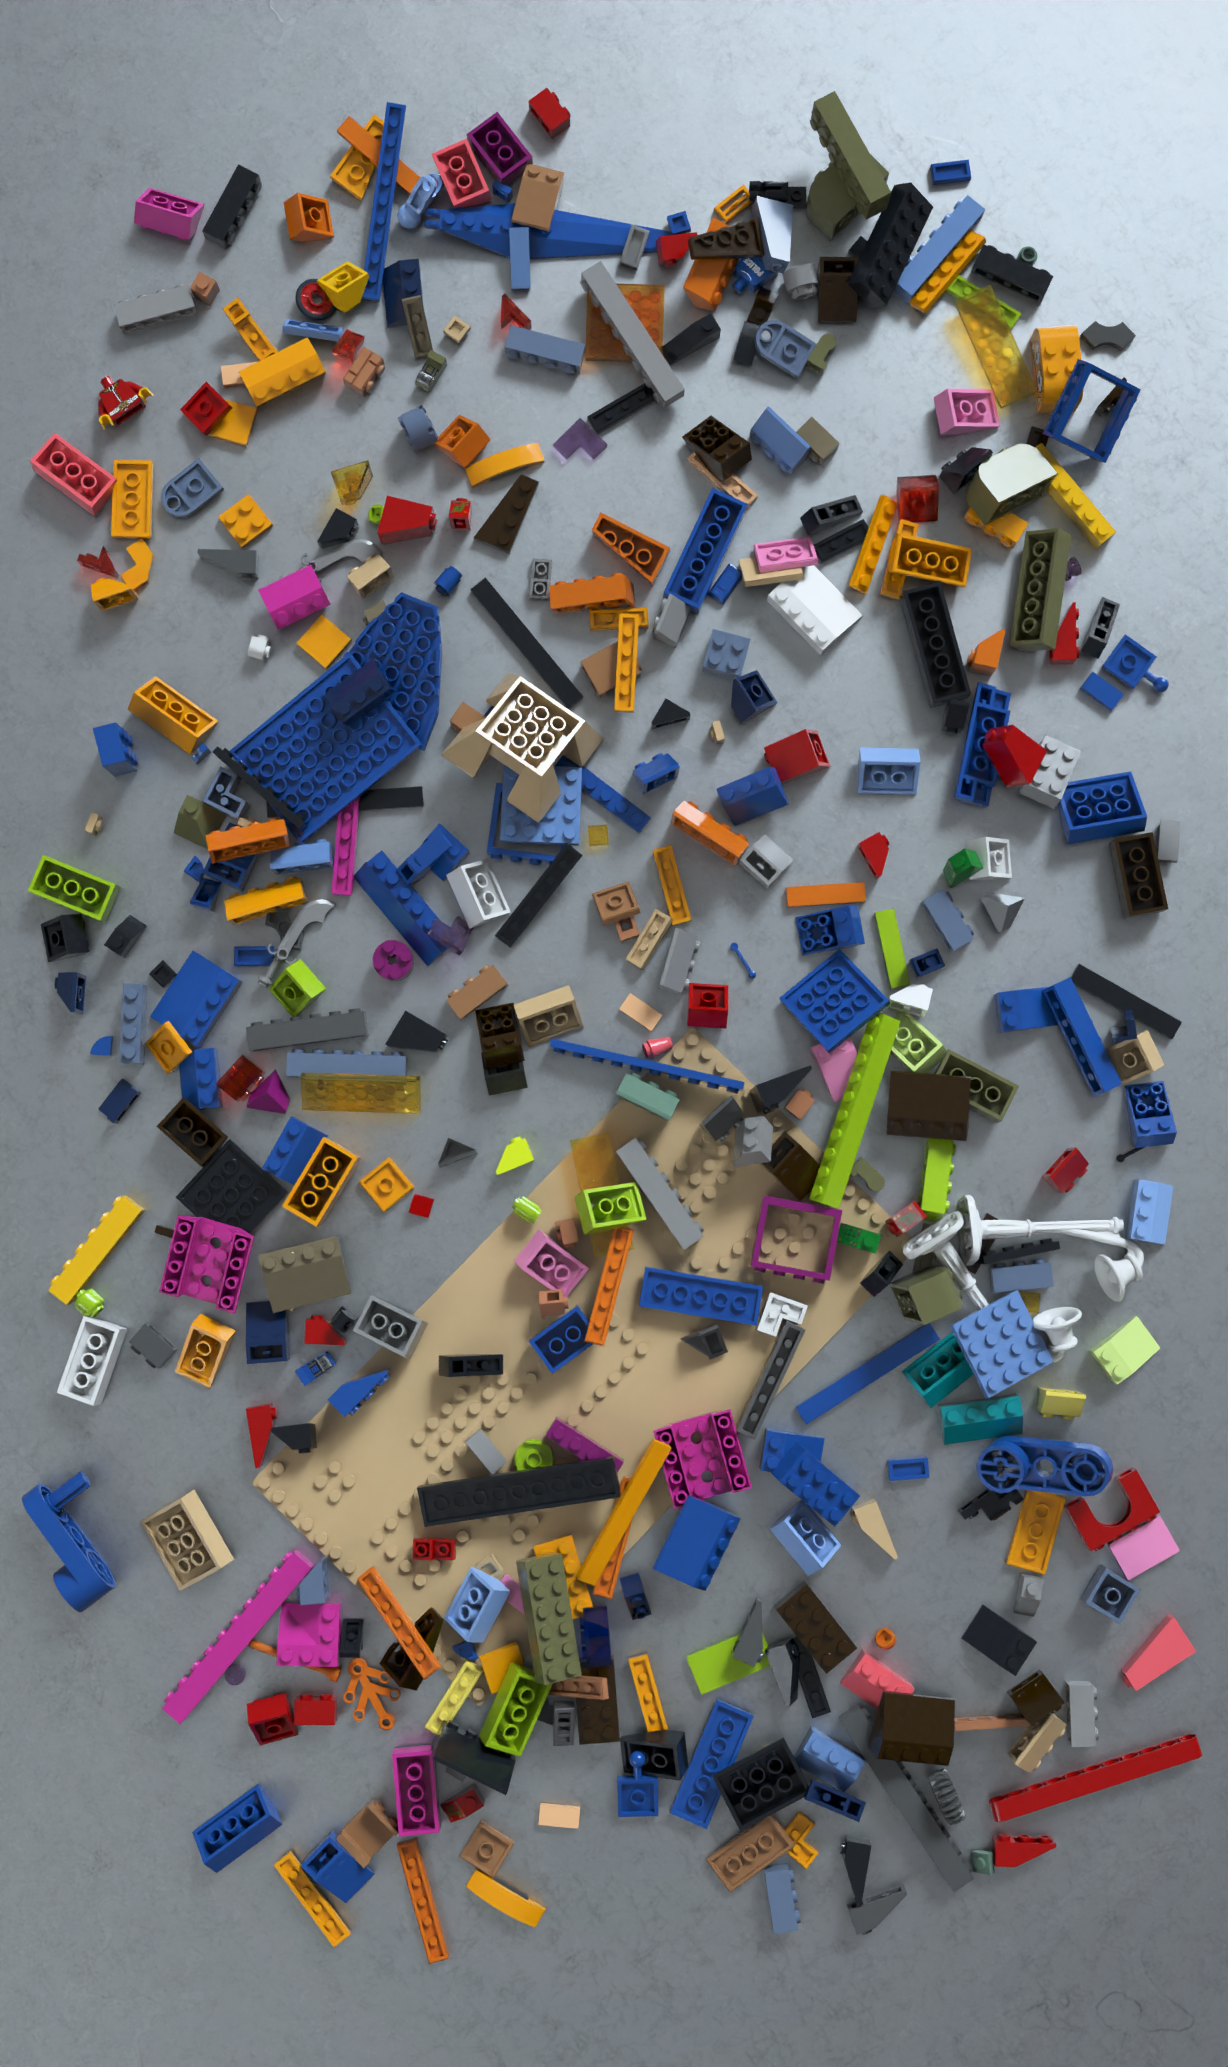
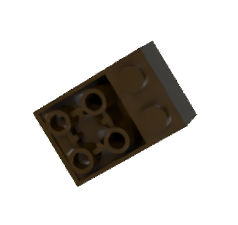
M859 257L819 258L818 322H857L858 294L847 283Z
M709 416L682 436L683 440L709 471L722 481L752 460L750 443L713 416Z
M514 1002L475 1010L486 1068L525 1061Z
M786 1131L772 1143L771 1162L760 1163L800 1201L813 1188L820 1168V1164Z
M1040 1669L1007 1691L1020 1713L1031 1726L1043 1722L1045 1716L1049 1713L1058 1712L1062 1708L1061 1705L1065 1703Z

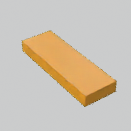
M648 607L589 610L590 631L618 630L620 613L639 614L638 628H648Z

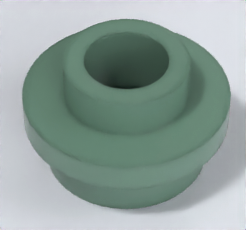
M1030 246L1023 247L1018 254V260L1029 262L1032 265L1038 257L1036 250ZM1024 255H1029L1031 259H1026Z

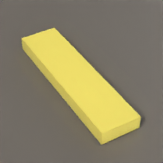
M466 1659L424 1728L437 1734L443 1720L448 1723L449 1720L454 1719L482 1674L483 1668Z

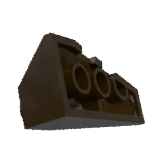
M430 1607L415 1622V1628L433 1653L444 1619L434 1608ZM394 1642L379 1664L399 1687L417 1691L423 1678L400 1643Z

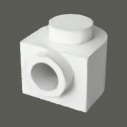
M264 635L252 636L248 656L263 661L265 657L269 658L271 653V646H269L270 638Z

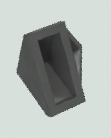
M991 893L982 897L981 900L997 931L1000 933L1011 927L1025 898Z
M448 1138L438 1163L439 1168L475 1155L477 1151Z
M716 1323L680 1338L685 1343L708 1356L710 1360L728 1352Z

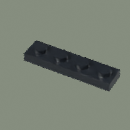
M1052 1238L1040 1240V1244L1033 1245V1242L1021 1244V1248L1014 1249V1246L1003 1247L1002 1252L996 1253L995 1249L983 1252L984 1255L980 1256L978 1261L979 1264H989L1060 1249L1059 1241H1052Z

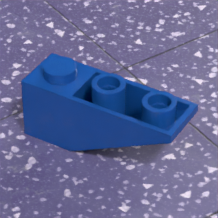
M439 830L412 853L396 871L406 884L410 885L422 879L453 845L444 833Z

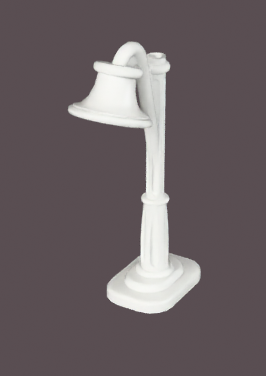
M963 1195L957 1202L956 1211L961 1213L964 1220L962 1228L958 1231L961 1259L965 1266L973 1265L978 1261L982 1239H1003L1022 1236L1030 1238L1032 1234L1062 1233L1124 1247L1128 1250L1123 1260L1112 1261L1103 1254L1097 1255L1094 1260L1095 1273L1099 1284L1106 1295L1113 1301H1122L1125 1295V1287L1132 1281L1140 1282L1143 1277L1141 1267L1144 1262V1253L1136 1242L1120 1238L1119 1231L1124 1229L1122 1219L1113 1217L1111 1220L1031 1222L1029 1219L1025 1221L981 1220L976 1209L975 1200L971 1195Z
M955 1211L909 1239L903 1246V1253L908 1259H914L920 1255L934 1252L942 1265L952 1271L955 1281L960 1286V1290L966 1291L979 1310L989 1304L975 1285L976 1279L972 1278L964 1262L949 1242L964 1224L961 1213ZM1053 1308L1033 1318L1034 1328L1045 1331L1049 1337L1048 1351L1054 1362L1064 1358L1067 1350L1074 1348L1078 1343V1340L1073 1337V1325L1079 1321L1082 1315L1078 1308Z

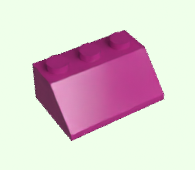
M149 187L135 202L134 223L145 229L151 228L158 230L162 234H171L181 240H189L196 233L204 204Z
M311 564L258 589L278 630L331 605Z

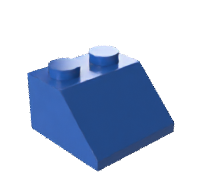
M439 823L427 836L422 845L439 830L444 833L453 845L431 869L444 882L447 879L446 875L455 870L470 852L469 849Z

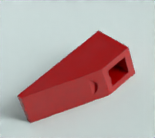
M1076 602L1069 606L1058 627L1055 650H1049L1050 664H1074L1077 658H1079L1080 649L1076 645V639H1079V628L1076 627L1079 609L1076 608Z
M1009 1834L992 1836V1852L995 1867H1017L1056 1848L1053 1838L1047 1835H1039L1038 1838H1031V1836L1026 1834H1020L1018 1837H1010Z

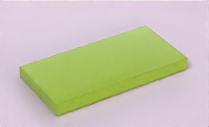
M763 1632L762 1651H764V1655L760 1663L756 1662L755 1667L732 1656L731 1652L739 1634L686 1656L701 1695L770 1666L765 1652L768 1644Z

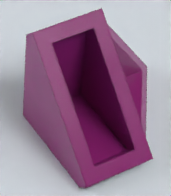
M276 1069L251 1092L247 1108L286 1114L290 1098Z

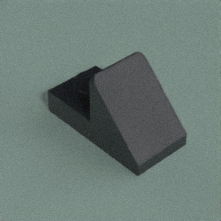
M343 1619L340 1658H360L361 1650L363 1649V1619Z

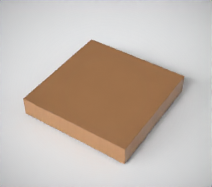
M629 881L592 894L603 926L641 913Z
M480 1820L459 1857L494 1878L515 1841Z

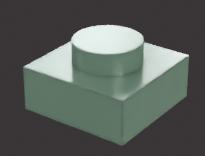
M972 1851L973 1872L988 1875L995 1873L993 1852Z

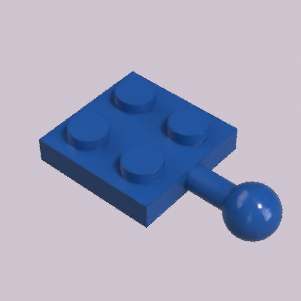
M1126 634L1101 666L1131 689L1136 687L1142 677L1153 683V688L1157 692H1164L1169 686V682L1165 677H1157L1148 671L1157 656Z
M634 1751L629 1757L630 1764L633 1766L634 1776H617L618 1817L658 1816V1778L642 1776L645 1755L639 1751Z

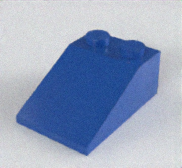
M660 753L652 758L653 761L647 764L642 762L635 766L633 776L642 794L678 778L680 766L668 753L665 755Z
M1048 987L994 994L999 1033L1058 1025L1042 991Z
M765 1428L759 1468L761 1471L773 1472L796 1443L800 1444L821 1462L825 1438Z

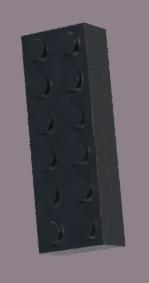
M911 182L894 185L888 207L881 212L847 283L870 307L886 306L933 209L929 201Z
M941 582L903 591L900 599L930 708L945 705L950 699L958 701L968 699L971 691Z

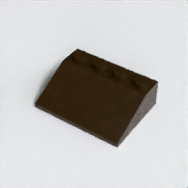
M891 1071L887 1135L967 1141L971 1077Z
M883 1691L867 1748L877 1759L948 1766L954 1748L955 1700L953 1698Z

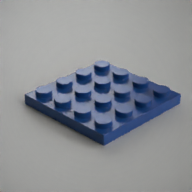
M840 949L779 998L829 1054L890 1005V1001Z

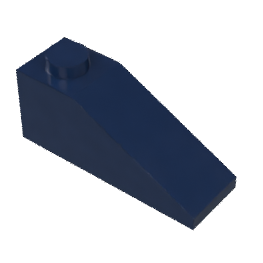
M812 1779L804 1798L857 1822L860 1821L866 1802Z

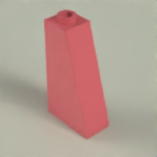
M1171 1614L1166 1615L1122 1667L1121 1671L1124 1676L1121 1678L1128 1688L1132 1687L1135 1691L1139 1690L1196 1652L1175 1617Z

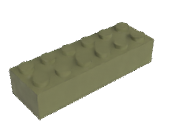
M833 91L814 101L810 120L811 127L814 131L818 132L822 147L827 148L829 159L833 165L837 166L838 175L847 184V191L850 197H854L857 202L856 206L859 213L863 214L867 220L886 210L892 192L836 92Z
M1060 528L1026 531L1009 644L1022 652L1055 650L1072 536Z
M550 1552L517 1560L516 1565L535 1682L549 1685L582 1676L562 1554Z

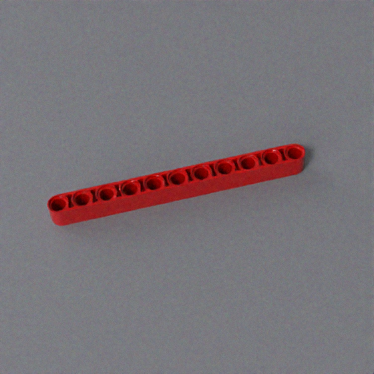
M1188 1734L993 1797L988 1802L994 1821L1003 1822L1202 1757V1752L1196 1734Z

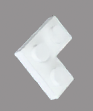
M770 1292L757 1330L776 1337L782 1318L802 1324L808 1306Z

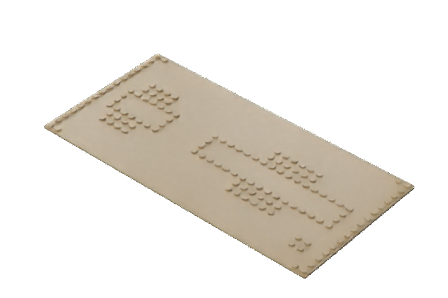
M690 1028L658 1063L744 1082L743 1092L738 1091V1094L730 1093L724 1087L719 1086V1089H712L707 1087L706 1083L700 1082L699 1085L688 1083V1079L680 1078V1081L669 1079L667 1074L661 1073V1076L649 1074L648 1071L641 1081L647 1084L649 1081H652L659 1085V1090L663 1092L670 1090L677 1094L676 1098L680 1099L670 1121L621 1099L526 1197L537 1204L538 1208L542 1210L535 1223L533 1224L530 1221L528 1223L512 1212L413 1314V1316L427 1322L428 1325L411 1359L405 1358L382 1346L350 1379H357L389 1368L391 1370L388 1373L390 1377L380 1387L378 1385L374 1387L376 1392L367 1401L362 1399L359 1402L362 1406L352 1416L348 1413L344 1417L328 1402L309 1422L315 1424L317 1448L311 1449V1453L299 1454V1450H292L286 1445L252 1481V1484L369 1600L370 1598L357 1581V1578L374 1566L414 1626L415 1622L430 1607L434 1608L444 1619L470 1567L476 1568L475 1564L490 1554L495 1556L503 1568V1573L495 1578L501 1580L506 1573L519 1583L517 1560L536 1556L534 1545L572 1534L582 1566L616 1504L617 1498L424 1527L417 1491L418 1486L492 1475L465 1443L477 1430L481 1429L507 1460L494 1474L518 1471L515 1467L514 1456L521 1443L528 1439L542 1440L551 1447L554 1455L553 1465L583 1461L545 1436L555 1418L558 1417L624 1459V1463L617 1473L619 1485H621L623 1476L632 1477L652 1439H655L653 1430L692 1417L731 1409L735 1427L737 1426L785 1320H787L782 1318L776 1337L757 1330L770 1292L808 1306L802 1324L787 1320L804 1328L805 1332L775 1395L776 1397L872 1296L860 1282L888 1251H891L902 1263L907 1259L903 1253V1246L912 1237L907 1232L898 1237L891 1234L885 1222L890 1216L849 1177L839 1207L842 1210L840 1223L880 1234L881 1238L876 1254L837 1242L830 1281L825 1280L824 1284L812 1282V1277L805 1276V1280L793 1278L794 1274L786 1273L785 1276L773 1274L774 1270L766 1269V1273L754 1271V1267L750 1266L763 1195L829 1208L833 1207L810 1200L812 1189L800 1201L760 1163L734 1167L733 1157L735 1131L737 1128L732 1126L728 1130L730 1134L722 1142L719 1139L715 1142L699 1124L729 1096H732L745 1114L742 1117L743 1119L764 1116L773 1126L772 1143L786 1131L820 1165L824 1152L778 1108L765 1115L763 1112L757 1114L749 1093L755 1086L695 1028ZM634 1138L637 1141L641 1139L647 1147L645 1152L648 1157L653 1156L659 1164L656 1167L659 1173L664 1172L670 1180L667 1183L671 1190L674 1188L681 1196L679 1201L682 1206L687 1205L692 1212L690 1217L693 1222L698 1221L704 1229L701 1232L703 1237L683 1250L638 1185L647 1220L623 1226L634 1229L605 1345L604 1347L596 1344L591 1345L552 1374L529 1343V1340L564 1314L545 1316V1319H541L539 1291L550 1289L522 1270L514 1260L538 1229L564 1248L563 1241L558 1240L556 1231L560 1227L559 1225L555 1226V1222L574 1218L579 1242H575L576 1246L565 1249L589 1269L567 1296L569 1309H565V1313L578 1305L590 1321L614 1229L584 1235L574 1197L586 1189L636 1182L616 1151ZM768 1205L758 1261L824 1273L834 1217ZM645 1267L763 1286L757 1326L640 1307L639 1302ZM716 1323L728 1352L710 1360L708 1356L685 1343L680 1338ZM503 1354V1374L461 1377L439 1376V1355ZM694 1432L691 1435L693 1443H699L702 1440V1435L699 1432ZM663 1465L632 1519L623 1556L673 1505ZM413 1539H456V1559H413ZM587 1583L589 1592L594 1586ZM505 1601L484 1643L473 1642L478 1657L516 1641L524 1661L531 1653L525 1615ZM444 1619L433 1654L442 1666L439 1669L453 1682L466 1659L456 1654L452 1646L466 1640ZM479 1658L476 1660H470L482 1668ZM484 1671L468 1695L477 1706L482 1705L491 1695Z

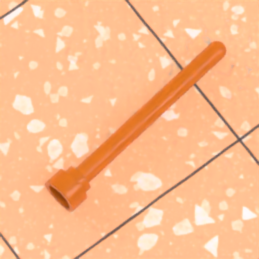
M254 1640L249 1642L250 1648L277 1657V1648ZM303 1666L326 1674L330 1681L336 1683L342 1670L341 1666Z

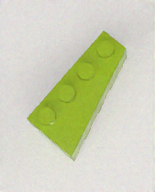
M927 1138L923 1161L926 1169H923L920 1179L921 1184L924 1186L923 1188L921 1187L917 1202L921 1203L920 1208L927 1216L923 1219L924 1221L937 1222L945 1213H948L949 1201L946 1200L952 1186V1182H949V1175H952L954 1163H951V1158L956 1152V1144H953L954 1140Z

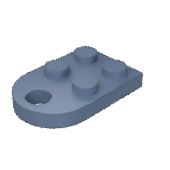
M770 320L763 323L757 330L754 338L756 350L763 358L796 379L817 344L778 320ZM768 331L771 338L769 340L763 339L761 332Z
M198 458L164 486L161 493V501L170 515L177 518H186L196 513L224 489ZM171 500H178L179 504L176 508H169Z

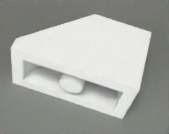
M912 984L891 995L889 998L890 1005L887 1007L924 1018L928 1011L933 989L923 984Z

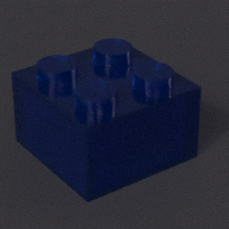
M607 1606L583 1608V1617L579 1618L580 1629H584V1631L580 1632L581 1645L585 1644V1646H582L583 1659H587V1667L612 1665Z

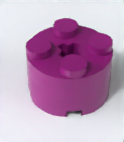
M387 940L376 948L373 954V966L382 978L388 981H400L407 978L412 972L414 958L405 944L396 940ZM396 956L398 963L390 965L389 959Z

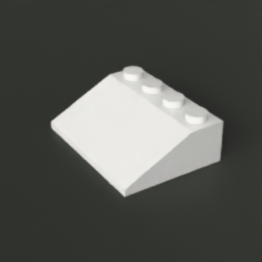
M813 565L801 567L803 579L781 582L768 595L767 602L821 656L863 615Z

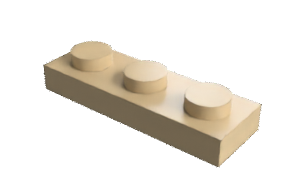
M655 909L626 960L644 970L674 919Z

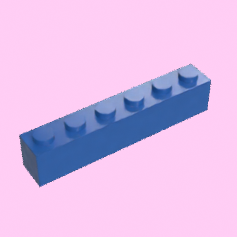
M1071 977L1042 990L1093 1097L1121 1085L1119 1075L1105 1050L1102 1040Z

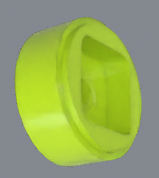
M380 504L373 505L368 512L369 520L375 525L380 524L384 509Z

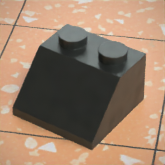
M481 1052L489 1095L528 1088L523 1061L486 1068Z

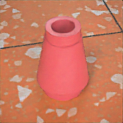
M670 1037L646 1040V1043L642 1044V1048L647 1059H654L673 1048Z

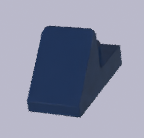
M938 949L909 960L917 979L945 966Z

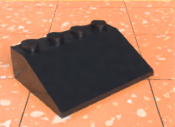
M443 1720L433 1740V1760L506 1795L516 1762L515 1755L486 1747L482 1740L477 1737L478 1734L470 1729L465 1731L459 1728L460 1725L452 1720H449L448 1723Z
M784 1737L712 1775L740 1831L804 1798L809 1787Z

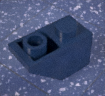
M639 1573L619 1578L632 1620L642 1619L651 1615Z

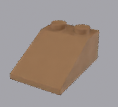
M527 163L511 222L549 231L563 191L565 172Z

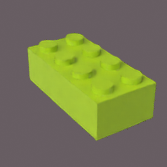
M42 855L27 891L106 923L121 887Z
M511 1662L479 1734L484 1745L521 1757L552 1684L542 1685L536 1683L534 1669Z

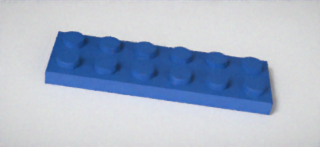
M645 1267L639 1306L757 1326L763 1286Z
M716 1698L670 1808V1814L707 1829L721 1796L712 1775L735 1763L754 1717L752 1713Z

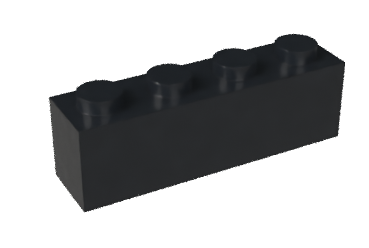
M238 164L202 230L205 239L224 249L233 242L237 227H241L244 221L243 216L246 211L251 209L255 194H258L261 190L262 183L259 174Z
M984 244L971 270V273L1040 304L1053 278V275H1050L1047 270H1039L1029 262L1017 260L1009 253L1004 254L994 246Z

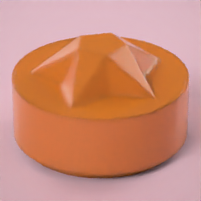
M882 1628L876 1633L875 1642L881 1649L889 1650L896 1644V1636L890 1629Z

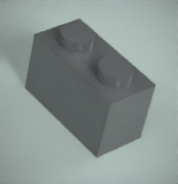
M150 1323L144 1324L129 1341L132 1345L131 1349L138 1355L143 1354L147 1358L145 1361L153 1368H161L178 1350Z

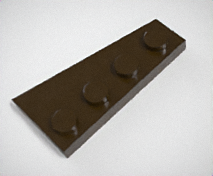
M758 217L747 222L737 223L731 227L726 226L714 232L710 231L690 237L688 240L691 260L762 258L765 255Z
M521 474L474 536V540L510 554L538 488L539 481Z

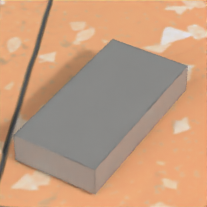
M631 225L619 262L620 264L638 269L650 232L649 230Z

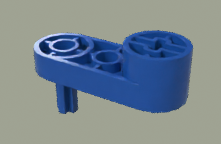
M1001 1436L993 1440L979 1456L976 1466L978 1477L983 1485L991 1491L998 1493H1007L1014 1489L1084 1497L1095 1496L1105 1489L1113 1475L1112 1460L1107 1452L1099 1446L1088 1443L1019 1436ZM1040 1460L1050 1461L1054 1471L1047 1472L1042 1469Z
M82 1471L54 1492L44 1484L39 1483L22 1497L23 1505L30 1518L65 1564L53 1574V1579L62 1597L78 1612L85 1611L116 1586L110 1569L64 1507L91 1486L89 1478Z

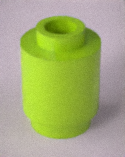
M524 1196L521 1199L517 1197L512 1205L513 1213L528 1223L530 1221L534 1224L542 1211L538 1208L537 1204Z

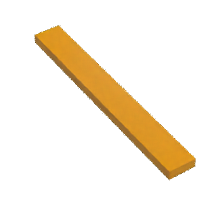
M652 1439L576 1576L578 1580L593 1586L596 1585L671 1450L670 1445Z

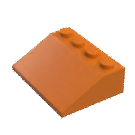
M683 801L672 813L671 824L736 866L749 846L748 839L739 833L736 835L731 832V828L725 823L719 824L714 821L715 817L708 812L704 814L698 810L699 807L693 802L689 801L687 803Z

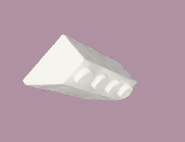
M83 1316L57 1393L92 1406L101 1405L127 1328Z

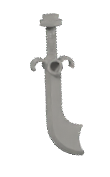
M354 539L307 563L303 561L304 557L307 556V553H304L301 556V562L305 566L311 564L316 574L318 571L344 557H355L364 564L368 557L377 554L382 556L383 552L371 541Z
M320 899L311 901L302 907L279 947L274 952H271V943L267 945L268 953L274 954L275 957L265 975H259L257 983L266 988L269 985L272 986L273 982L270 979L282 960L287 964L296 962V958L288 962L287 957L301 931L310 922L318 921L324 923L326 913L335 906L334 902Z

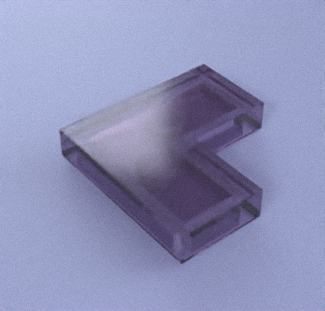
M579 418L553 444V447L566 460L579 447L594 460L607 448V443Z
M459 916L454 919L451 927L435 918L427 935L460 956L464 951L473 928L469 929L467 922Z

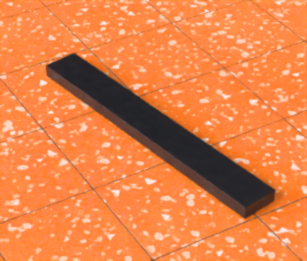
M486 577L470 589L567 709H570L583 699V695Z
M423 787L367 790L360 796L359 811L423 807ZM266 801L267 817H279Z

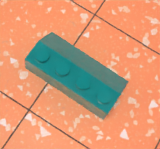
M953 1332L902 1371L930 1408L974 1375Z
M1018 1394L938 1405L944 1445L1023 1434V1411L1021 1398Z

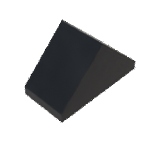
M665 698L652 720L651 727L655 729L690 720V712Z

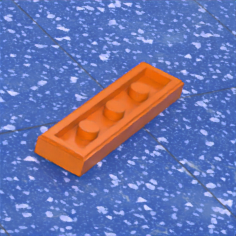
M865 883L786 887L787 907L866 902Z

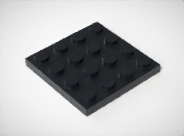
M229 1139L176 1198L196 1217L235 1226L251 1234L286 1196L288 1191L262 1169L234 1141Z

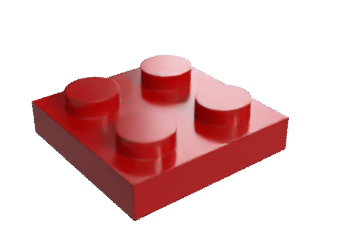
M206 381L180 410L207 436L229 413L232 407Z

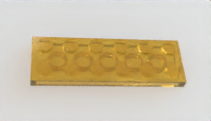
M991 284L955 300L954 304L1000 409L1035 394L1037 389Z
M301 1073L302 1110L421 1114V1076Z
M609 1133L570 1141L580 1191L620 1184ZM614 1229L590 1234L595 1258L607 1255ZM631 1240V1244H630L629 1250L634 1249V1248H633L632 1240Z

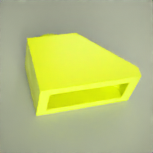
M519 1136L509 1140L510 1144L506 1146L497 1167V1175L534 1161L526 1138L521 1139Z

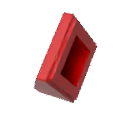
M414 1194L409 1213L429 1218L434 1199Z

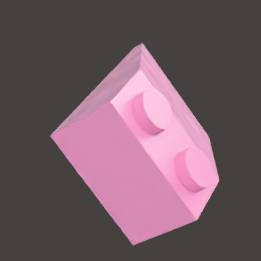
M947 388L934 397L941 435H958L1000 427L994 391L992 389Z
M850 1037L830 1054L821 1044L810 1048L833 1102L843 1098L857 1056V1051Z
M539 1229L514 1260L522 1270L550 1290L563 1289L564 1297L570 1294L589 1269Z

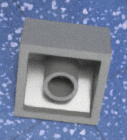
M764 1116L745 1118L736 1129L733 1157L734 1167L771 1162L773 1126Z

